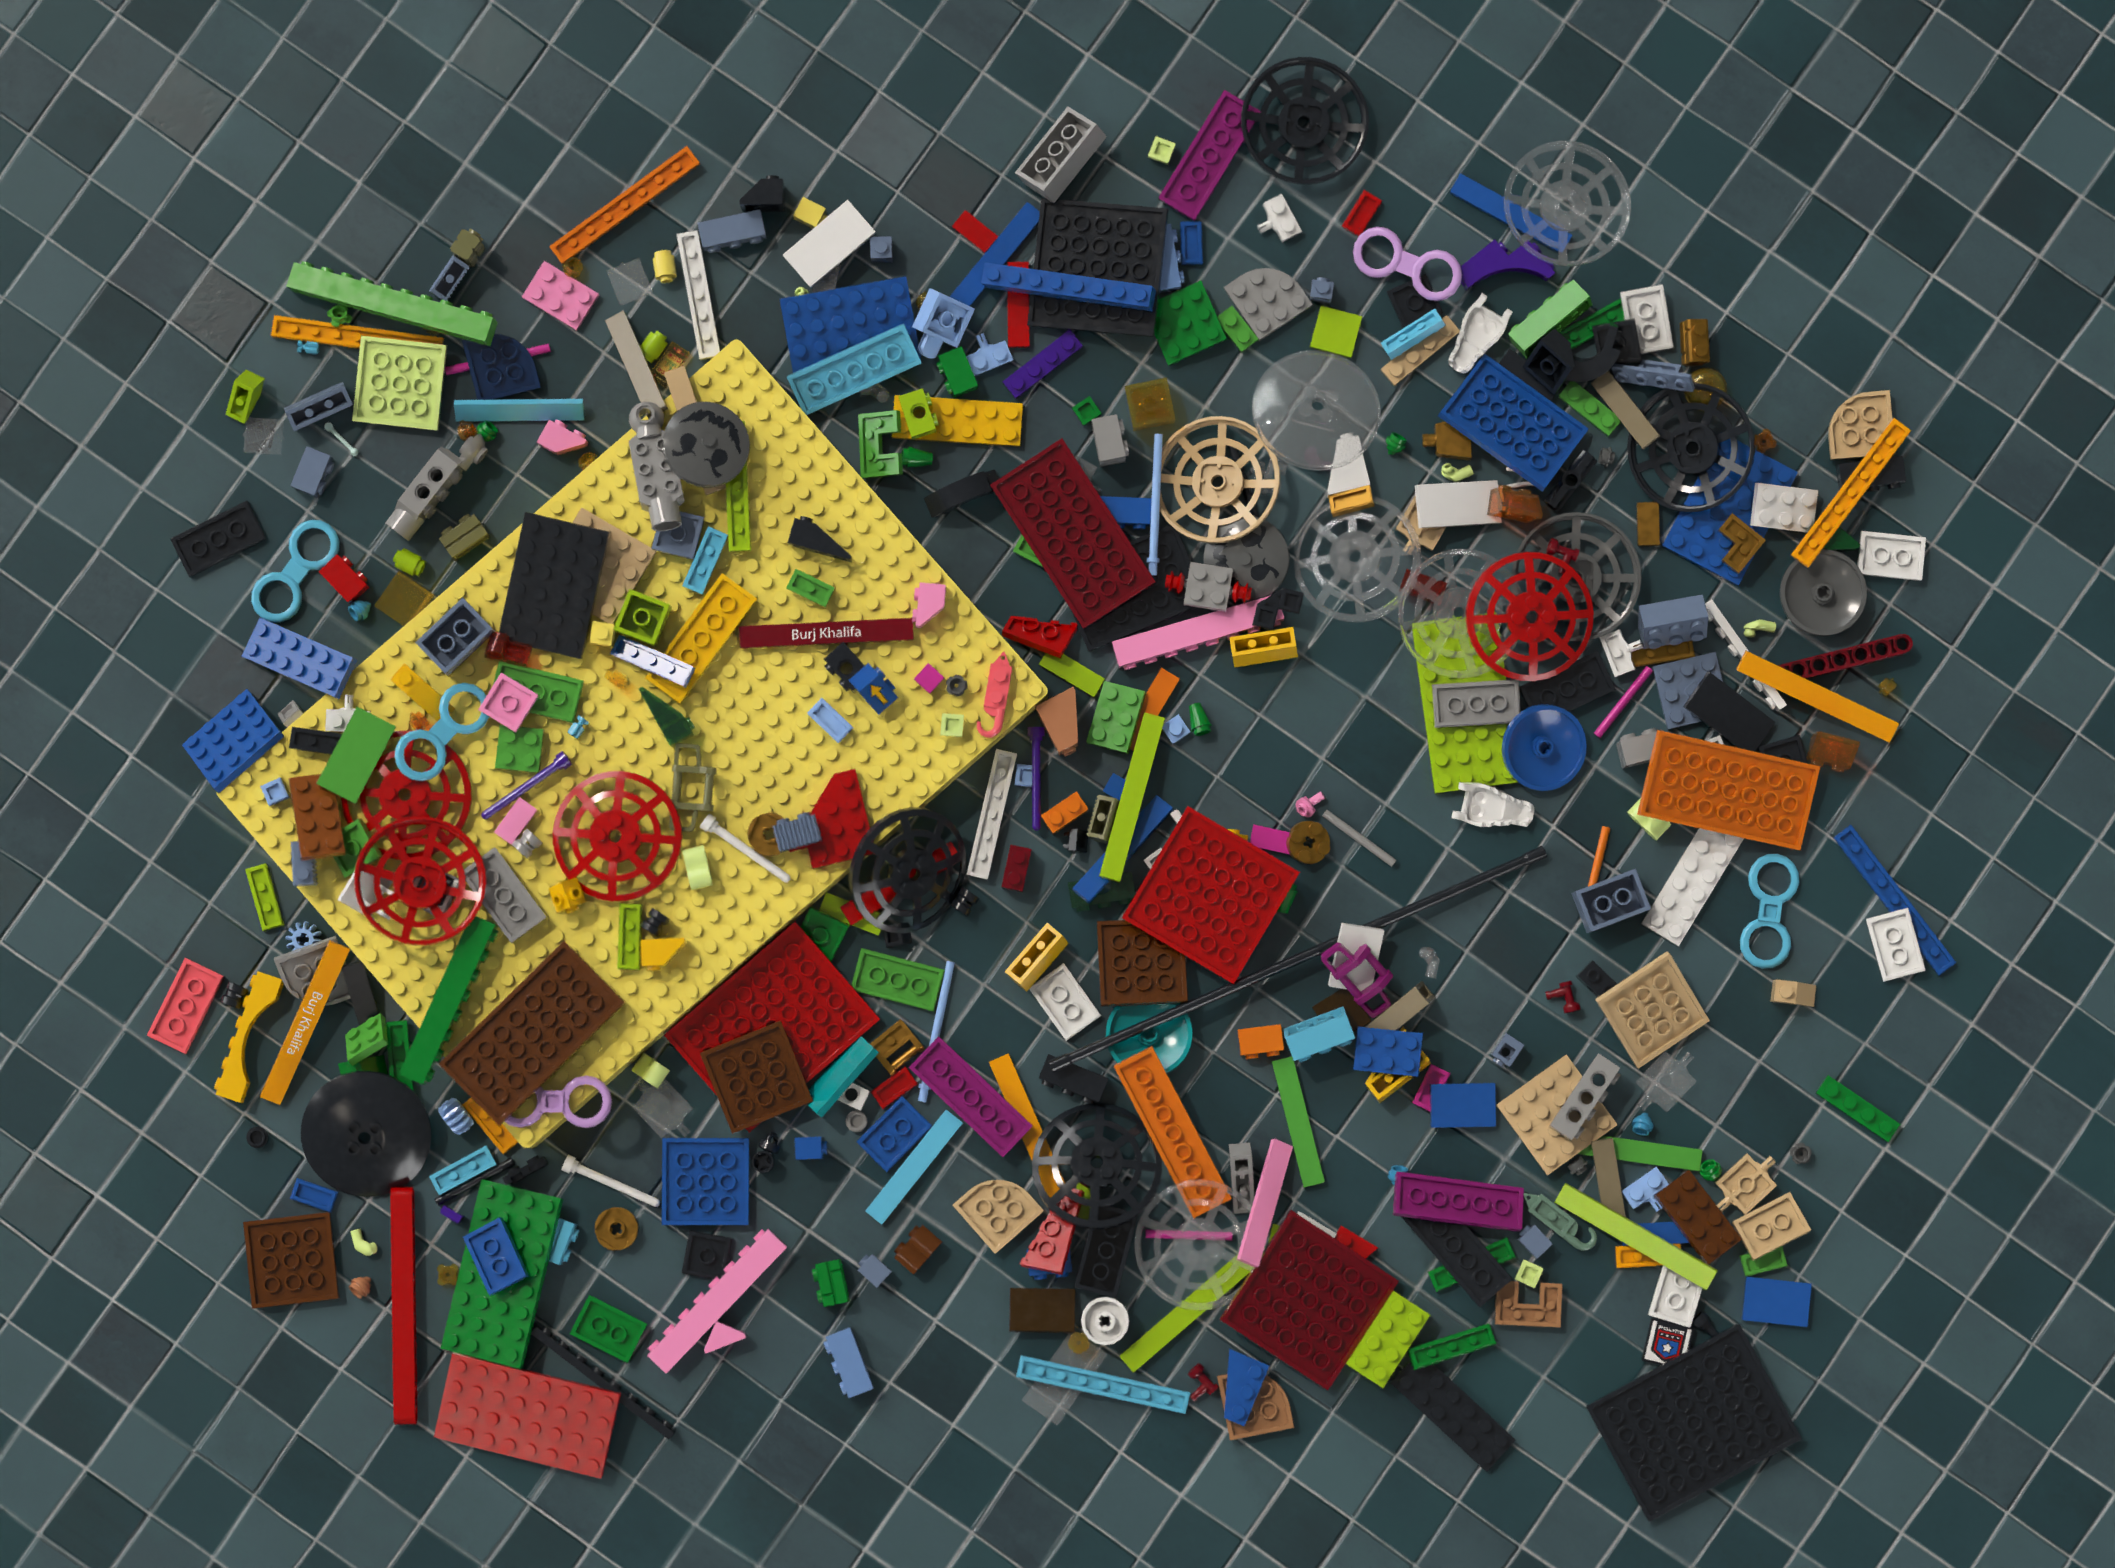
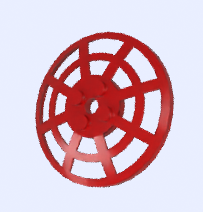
M1521 552L1499 559L1479 576L1468 597L1465 621L1471 645L1476 654L1488 667L1507 678L1519 681H1538L1558 675L1568 669L1579 658L1591 636L1594 611L1586 584L1571 566L1552 555L1540 552ZM1524 559L1525 572L1511 576L1503 583L1492 575L1504 565ZM1533 559L1550 561L1561 566L1566 571L1559 580L1545 573L1534 572ZM1572 577L1578 582L1587 602V609L1585 610L1575 609L1573 598L1565 587ZM1535 578L1545 580L1554 585L1547 595L1536 591ZM1526 579L1527 591L1515 596L1508 589L1513 583ZM1487 582L1495 589L1489 601L1487 615H1474L1477 596L1484 583ZM1560 592H1562L1567 601L1569 611H1557L1553 600ZM1502 595L1510 602L1507 606L1506 614L1494 615L1496 603ZM1529 611H1534L1537 614V619L1534 623H1529L1526 619ZM1588 618L1585 636L1580 647L1575 652L1567 643L1574 632L1576 619ZM1570 619L1568 630L1562 639L1554 632L1558 620ZM1494 623H1506L1511 635L1504 642L1499 638ZM1474 624L1488 625L1490 636L1498 647L1490 656L1481 647L1475 633ZM1549 638L1556 645L1549 652L1538 655V642ZM1517 640L1529 643V656L1518 654L1510 648ZM1560 651L1569 658L1560 667L1543 674H1537L1539 661L1549 659ZM1504 654L1515 660L1529 662L1528 675L1510 672L1500 667L1496 662Z
M412 730L395 731L390 739L403 737ZM414 740L410 741L404 750V759L408 767L411 768L413 756L423 759L431 765L424 772L432 769L436 760L425 753L413 750ZM445 745V765L452 760L457 765L464 785V794L451 793L449 779L443 769L439 776L444 792H432L428 780H411L403 775L399 769L390 772L383 763L394 758L395 751L382 755L373 770L374 772L377 769L384 777L380 788H367V782L360 795L361 808L368 821L365 824L368 831L371 832L373 829L378 831L383 828L379 823L388 815L397 820L411 816L430 817L426 811L430 806L431 800L443 801L442 808L436 817L440 820L445 818L450 802L463 803L461 815L455 827L462 830L470 813L472 787L466 767L457 753L450 746ZM402 789H409L411 791L409 800L402 801L400 799L399 793ZM341 797L344 817L349 825L353 820L349 812L347 800ZM366 797H379L382 809L375 816H372L368 809ZM426 825L427 827L413 833H407V826L400 827L396 835L400 842L411 838H421L428 834L430 825ZM441 828L438 829L436 837L445 846H448L456 838L453 834L449 833L447 835ZM378 847L383 856L387 850ZM433 848L432 855L440 852V850ZM423 851L407 853L409 858L422 856ZM397 853L390 857V859L400 860Z
M608 771L585 779L565 797L555 817L553 847L561 870L569 880L576 878L585 869L594 877L608 881V894L592 890L579 882L584 893L601 900L628 901L651 893L669 877L676 866L681 852L682 825L675 804L658 784L636 773ZM617 777L615 790L601 792L592 798H589L583 790L584 787L598 780ZM625 778L643 783L657 795L649 802H646L639 796L624 791ZM576 795L583 805L575 815L572 827L559 828L565 808ZM614 797L613 810L601 813L594 804L602 799ZM623 798L636 802L641 808L633 815L622 811ZM662 802L665 803L672 817L674 836L661 835L659 820L653 809ZM588 810L595 819L590 830L578 829L582 816ZM647 814L652 822L654 834L642 833L638 822ZM613 830H619L621 833V839L618 842H613L610 838ZM559 836L571 837L572 850L579 862L570 871L561 855ZM577 838H589L593 849L584 858L579 850ZM641 842L653 843L649 856L643 862L636 854ZM660 844H673V851L669 862L663 872L657 877L649 869V866L656 858ZM598 856L609 861L608 874L597 871L590 864ZM629 859L636 866V869L629 873L617 875L618 862ZM642 873L650 882L649 885L638 891L617 895V882L630 880Z
M411 816L398 819L378 830L361 850L354 873V891L357 903L368 922L389 939L413 946H429L442 943L462 932L478 913L486 888V872L483 860L471 839L449 822L426 816ZM408 825H430L427 838H411L400 842L394 831ZM438 829H444L456 836L468 850L456 856L447 846L435 841ZM387 835L392 847L383 854L377 867L364 863L371 848L380 838ZM412 845H425L423 855L409 858L404 848ZM433 848L443 852L449 857L450 861L440 866L436 861L432 860ZM394 853H397L402 863L396 872L383 869L387 860ZM472 857L476 863L479 875L478 892L465 890L466 881L462 863ZM454 868L457 870L459 888L446 886L445 874ZM361 871L374 875L373 883L377 902L367 907L361 893ZM417 877L423 878L426 881L425 887L416 888L413 884L414 879ZM380 878L393 881L394 893L383 898L381 893ZM443 894L456 897L452 906L443 914L437 905ZM462 899L476 901L468 917L457 928L453 929L447 919L458 909ZM400 900L408 907L406 919L393 912L389 905ZM429 908L435 919L428 921H414L417 909ZM383 909L391 919L404 925L401 937L384 929L375 921L371 914ZM439 924L445 932V935L429 940L409 939L412 927L427 928Z

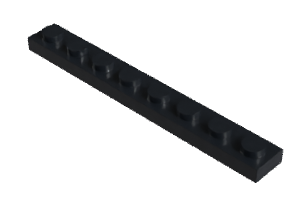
M537 1326L531 1334L599 1387L621 1393L619 1401L621 1404L668 1440L671 1439L675 1431L672 1429L674 1425L668 1420L663 1419L661 1421L655 1416L657 1413L648 1405L644 1408L638 1403L640 1399L631 1392L628 1394L623 1392L621 1384L614 1379L609 1381L603 1376L605 1372L596 1365L593 1368L586 1363L588 1359L579 1352L576 1355L569 1350L571 1346L564 1340L560 1339L558 1342L552 1337L554 1333L547 1327L543 1326L540 1328Z

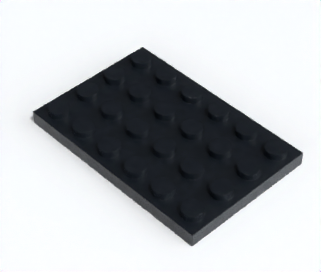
M525 512L497 639L582 659L610 531Z
M1171 525L1159 529L1158 558H1160V563H1157V576H1152L1156 583L1085 629H1083L1073 614L1088 652L1196 608L1184 605L1186 588H1183L1178 594L1177 589L1172 588L1168 592L1169 588L1165 587L1166 576L1171 575L1172 571L1174 576H1179L1182 572L1185 580L1188 579L1191 562L1178 531ZM1150 533L1130 541L1148 570L1149 563H1147V558H1149Z

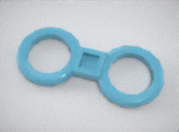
M308 520L298 525L293 530L289 539V551L292 558L282 572L266 574L255 583L251 602L255 612L262 619L281 623L291 619L298 612L302 603L300 584L311 570L322 569L339 552L340 540L330 524L321 520ZM320 529L325 531L331 541L328 554L319 561H308L299 553L298 541L300 536L307 530ZM273 581L287 583L293 593L291 606L280 614L267 612L260 601L263 588Z
M469 683L453 685L441 697L439 705L441 718L429 731L421 729L410 731L401 737L396 745L394 756L396 765L403 775L416 781L434 778L445 765V745L456 733H475L484 727L489 716L482 712L475 723L461 725L451 718L448 710L449 701L452 696L459 692H469L475 695L480 704H482L487 696L482 689ZM414 739H426L436 748L437 761L429 771H414L405 762V747Z
M1766 854L1754 862L1748 874L1749 887L1753 895L1760 900L1758 919L1750 922L1744 928L1740 937V950L1744 958L1751 965L1761 969L1774 968L1782 964L1789 955L1791 937L1786 927L1780 923L1782 903L1793 897L1800 883L1799 872L1789 858L1780 854ZM1776 862L1782 864L1790 874L1789 888L1779 896L1765 894L1758 885V872L1767 863ZM1768 926L1774 928L1782 939L1780 953L1771 960L1757 958L1749 948L1750 936L1759 927Z

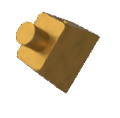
M1447 422L1435 424L1434 434H1422L1423 447H1435L1437 457L1471 460V440Z

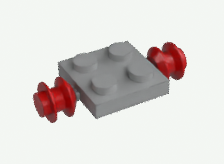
M1190 562L1188 579L1185 580L1182 572L1179 576H1174L1172 571L1171 575L1166 576L1165 587L1169 588L1168 592L1173 588L1177 589L1179 594L1183 588H1186L1185 606L1223 612L1227 611L1229 595L1232 594V599L1235 603L1238 599H1243L1245 604L1246 600H1250L1252 588L1248 587V583L1244 587L1240 586L1239 581H1237L1234 587L1231 586L1233 568Z

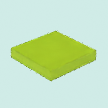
M1321 306L1310 348L1351 358L1362 316Z

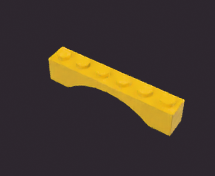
M257 971L256 975L252 976L249 985L252 989L250 995H246L242 1007L245 1009L243 1015L237 1019L235 1028H238L236 1036H232L228 1048L231 1050L229 1056L223 1060L221 1069H224L222 1077H218L214 1089L217 1091L215 1095L244 1103L250 1085L245 1064L247 1039L259 1016L269 1006L279 1001L284 986L282 979Z

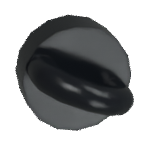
M775 1132L769 1133L766 1140L761 1138L758 1144L759 1148L773 1154H778L781 1148L777 1145L778 1135Z

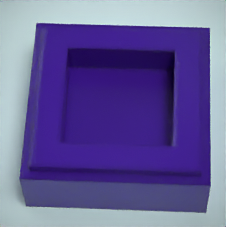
M443 1205L440 1211L442 1215L456 1223H461L465 1217L447 1205Z

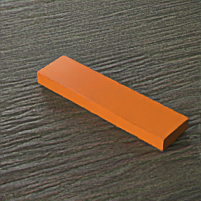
M1163 668L1160 669L1145 695L1130 747L1132 751L1135 748L1144 712L1158 716L1180 678Z

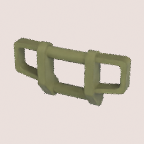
M677 743L675 745L674 765H672V771L674 772L672 801L676 809L694 810L691 825L689 827H682V831L692 832L695 829L698 810L714 811L712 795L714 774H716L717 768L702 767L701 748L699 745ZM680 748H694L696 750L697 766L679 765ZM682 772L705 774L703 804L680 802ZM670 815L669 829L674 830L672 817Z

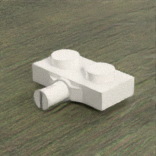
M1282 194L1262 204L1267 213L1268 221L1257 225L1261 234L1272 228L1278 234L1280 240L1284 242L1302 232Z
M1621 629L1600 637L1615 677L1636 670L1632 660V652L1643 648L1640 639L1628 644L1623 637Z
M345 695L344 708L326 709L325 731L344 732L356 709L353 708L354 695Z

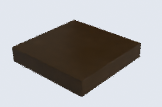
M1340 989L1312 1006L1317 1016L1344 1006L1353 1032L1358 1027H1363L1371 1022L1366 1011L1354 1001V996L1347 989Z

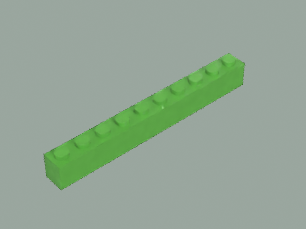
M302 261L301 264L295 262L293 264L286 285L292 292L491 346L498 324L491 313L481 311L479 314L472 312V308L463 305L460 308L454 307L453 303L446 300L436 302L433 301L432 297L421 294L420 297L414 296L413 292L406 289L396 291L393 290L392 286L384 283L378 286L373 284L372 280L361 278V280L353 279V275L341 272V275L335 274L334 270L326 267L317 269L314 268L313 264Z

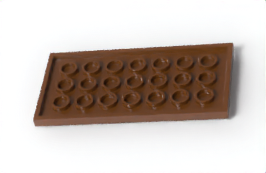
M563 941L439 1065L498 1126H501L625 1002Z

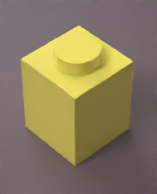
M802 197L793 217L794 220L813 229L828 215H826V208Z
M593 621L590 643L595 646L613 648L616 635L614 631L615 624Z

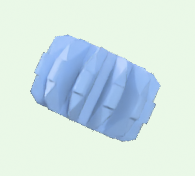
M305 921L302 928L301 924L297 922L295 924L297 930L289 928V932L293 936H286L285 938L292 940L286 946L287 948L295 947L292 950L294 951L322 941L316 939V937L322 935V932L317 931L313 933L317 928L315 924L309 928V922ZM304 934H307L306 937L309 938V941L305 942L304 946H302L303 942H300L299 939L304 937Z
M455 1098L445 1101L438 1108L440 1116L457 1135L466 1132L473 1125L472 1117Z

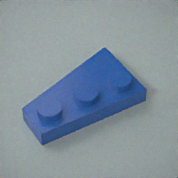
M1229 1349L1224 1418L1245 1426L1269 1365Z

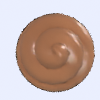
M354 1278L349 1286L350 1291L359 1299L363 1296L366 1297L370 1293L371 1278Z

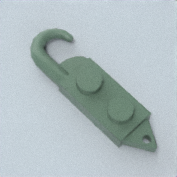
M1524 1193V1198L1529 1208L1528 1212L1573 1247L1581 1251H1587L1595 1246L1597 1235L1591 1227L1588 1229L1591 1233V1240L1588 1243L1581 1242L1575 1237L1578 1229L1576 1220L1544 1195Z

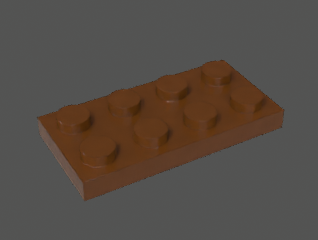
M1690 1170L1654 1195L1704 1263L1709 1265L1742 1240Z

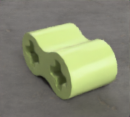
M1640 798L1627 811V814L1650 837L1657 841L1671 826V823L1638 815Z
M704 845L682 850L691 890L712 886L713 882Z
M643 1052L631 1071L654 1087L659 1088L670 1070Z

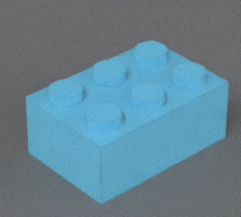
M1344 1006L1283 1029L1293 1060H1299V1062L1310 1059L1312 1054L1318 1052L1319 1054L1327 1053L1332 1050L1331 1047L1336 1045L1340 1047L1352 1043V1039H1355Z

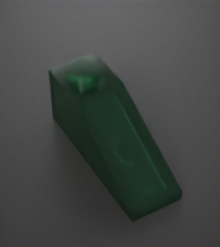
M644 687L639 688L640 693L671 747L694 735L692 730L695 726L690 717L685 719L682 713Z

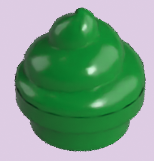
M485 420L477 426V434L481 433L485 442H490L497 437L498 429L490 421Z
M1392 432L1386 438L1388 454L1394 455L1405 450L1407 439L1398 433Z
M1709 1159L1700 1165V1174L1703 1179L1712 1182L1719 1179L1722 1168L1718 1162Z

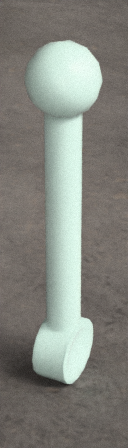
M331 423L325 424V430L331 431L350 450L352 456L358 455V449L353 448L334 429Z

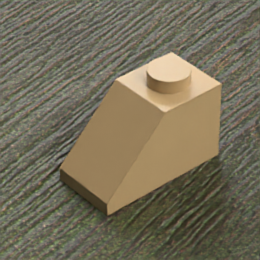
M1773 980L1770 1002L1814 1007L1816 985Z

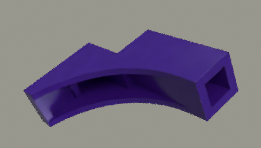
M1494 239L1461 266V285L1468 291L1481 280L1504 272L1528 273L1547 282L1555 275L1553 271L1555 267L1549 259L1544 260L1540 255V248L1534 242L1531 244L1527 240L1508 256V250L1502 242L1498 243Z

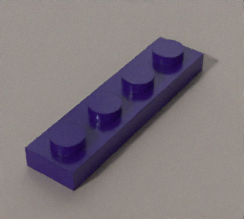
M1068 330L1002 381V383L1012 396L1017 399L1079 351L1083 345L1072 331Z

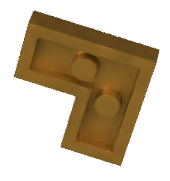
M1733 513L1718 530L1734 543V546L1721 561L1737 574L1741 572L1766 541Z

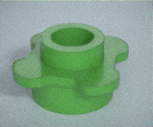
M336 305L327 312V316L332 320V326L339 327L340 324L351 322L352 317L348 315L346 306Z

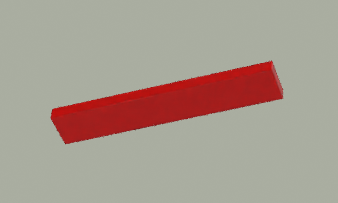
M951 841L946 843L951 856L956 854L957 850ZM941 847L933 851L932 856L936 862L946 859ZM916 868L911 870L909 878L915 876ZM947 868L939 870L937 872V875L945 871ZM890 887L881 889L884 899L889 904L896 893ZM873 890L861 894L863 903L870 914L883 908L876 900ZM853 900L840 907L851 926L864 919L856 909Z

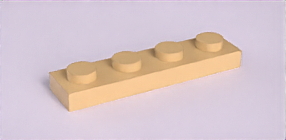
M1447 315L1442 318L1446 326L1395 357L1381 368V372L1393 386L1397 385L1459 334L1460 330Z

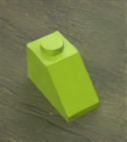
M245 370L234 380L225 415L246 423L261 395L265 378L249 370Z

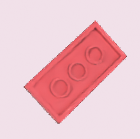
M185 958L147 1036L187 1054L225 976Z

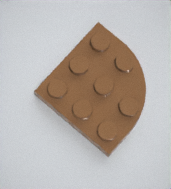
M1227 1374L1217 1376L1224 1411ZM1267 1375L1264 1378L1245 1426L1226 1419L1230 1440L1294 1428L1286 1394Z

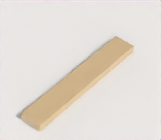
M685 366L664 372L677 411L686 405L697 402ZM723 484L717 487H703L705 495H709L726 489V486Z

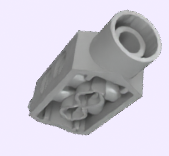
M641 402L635 405L629 414V424L637 433L629 440V447L642 510L649 512L652 530L668 531L682 525L679 506L685 502L681 478L671 470L664 457L662 448L664 430H661L664 423L662 409L655 403ZM643 414L652 415L648 420L641 419Z
M479 433L474 438L470 436L459 450L461 453L460 457L447 448L445 449L442 446L438 448L398 499L394 512L385 524L407 541H410L424 523V520L426 518L430 519L436 512L435 506L438 502H443L450 493L448 490L452 484L456 485L461 480L463 470L466 471L473 462L476 465L479 464L486 456L488 449L485 447L482 434ZM443 474V478L435 482L436 477ZM430 491L429 496L422 499L423 493Z

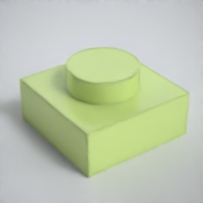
M1155 136L1148 158L1168 165L1176 143Z
M942 713L940 735L962 737L964 715Z
M1523 1259L1515 1280L1535 1288L1544 1268Z

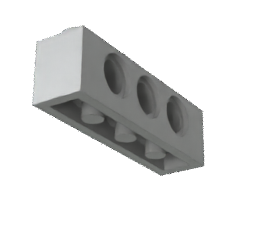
M1598 1053L1549 1127L1570 1141L1574 1137L1578 1139L1585 1129L1582 1127L1586 1119L1590 1121L1597 1111L1594 1109L1596 1103L1604 1101L1609 1093L1606 1091L1610 1083L1614 1085L1621 1074L1618 1073L1620 1067ZM1594 1075L1603 1076L1604 1084L1602 1086L1594 1085ZM1587 1092L1591 1094L1592 1102L1590 1104L1582 1103L1580 1099L1582 1093ZM1575 1110L1579 1112L1580 1120L1578 1122L1569 1120L1568 1114L1570 1111Z

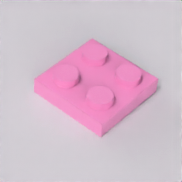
M500 673L478 710L516 733L539 695Z

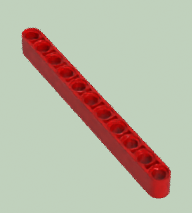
M391 1187L393 1418L395 1425L417 1424L415 1196L414 1187Z

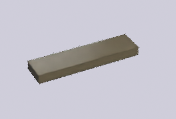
M1609 370L1591 383L1642 449L1647 448L1661 436Z
M1613 1138L1591 1141L1600 1201L1605 1206L1626 1217Z

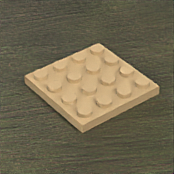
M581 507L572 523L610 531L592 614L606 623L614 624L620 614L629 589L634 590L657 551Z
M1667 951L1595 999L1638 1069L1710 1021L1672 956Z
M1567 1055L1496 1105L1546 1175H1549L1588 1147L1591 1141H1596L1618 1125L1604 1105L1598 1101L1594 1106V1109L1597 1111L1590 1121L1587 1119L1584 1121L1582 1127L1585 1129L1578 1139L1574 1137L1570 1141L1549 1127L1582 1078V1075ZM1587 1092L1581 1094L1580 1099L1582 1103L1590 1104L1592 1102L1591 1094ZM1572 1110L1569 1112L1568 1118L1572 1122H1578L1580 1114Z

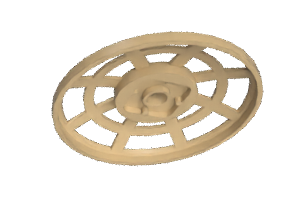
M1206 417L1183 426L1166 441L1162 448V468L1168 454L1177 443L1186 451L1178 462L1174 475L1161 474L1162 483L1173 484L1175 497L1181 507L1170 515L1160 491V512L1176 531L1199 542L1225 543L1249 534L1267 518L1278 497L1280 468L1272 446L1256 428L1244 421L1231 417ZM1218 425V438L1207 439L1194 446L1185 438L1187 434L1199 428ZM1227 425L1247 431L1257 441L1248 449L1240 442L1226 438ZM1217 445V456L1204 460L1198 453L1203 448ZM1226 445L1234 447L1244 454L1234 462L1230 458L1225 457ZM1263 447L1267 450L1272 461L1274 479L1262 480L1261 467L1255 455ZM1192 458L1198 465L1193 476H1181L1186 463ZM1249 461H1251L1254 467L1256 480H1248L1243 477L1241 469ZM1222 477L1224 480L1223 484L1220 487H1214L1212 485L1214 478ZM1180 485H1191L1196 495L1187 504L1183 499ZM1243 488H1255L1250 502L1245 507L1238 499ZM1274 488L1267 508L1256 520L1250 511L1258 501L1261 489ZM1203 503L1212 507L1210 519L1204 518L1192 510ZM1231 504L1239 512L1229 518L1219 519L1220 508ZM1188 515L1199 523L1209 525L1208 536L1204 537L1191 533L1181 527L1177 521ZM1241 518H1244L1250 525L1237 534L1216 537L1218 526L1231 524Z

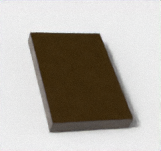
M1010 1288L1009 1332L1075 1333V1289Z

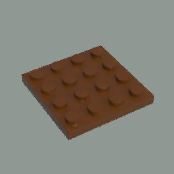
M1126 920L1097 921L1101 1007L1188 1002L1185 955Z
M781 1020L700 1052L732 1134L813 1101Z
M330 1212L243 1222L252 1309L339 1298Z

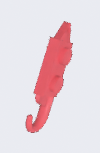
M1002 652L997 660L990 665L984 701L985 712L995 717L994 727L990 731H985L981 727V722L977 721L976 728L978 732L986 738L998 735L1003 726L1012 667L1009 665L1005 652Z

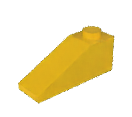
M404 663L390 680L438 721L441 718L439 705L442 696ZM449 703L448 710L451 715L456 708Z

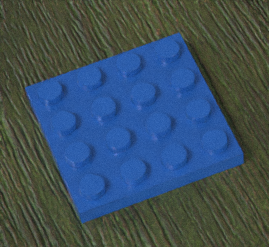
M246 689L209 722L205 723L193 736L189 737L182 746L211 786L220 793L279 742L284 735L253 694Z
M662 1138V1225H749V1138Z

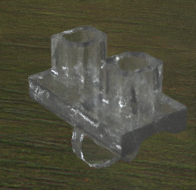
M1271 459L1267 471L1264 470L1266 463L1260 461L1262 477H1264V480L1272 479L1274 469ZM1278 460L1280 475L1285 476L1288 464ZM1252 467L1250 470V472L1253 474H1255L1254 467ZM1262 488L1260 494L1265 496L1267 493L1273 494L1274 488Z

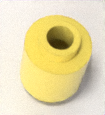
M670 250L655 252L653 265L656 280H660L661 283L672 282L673 278L677 276L674 256L671 255Z

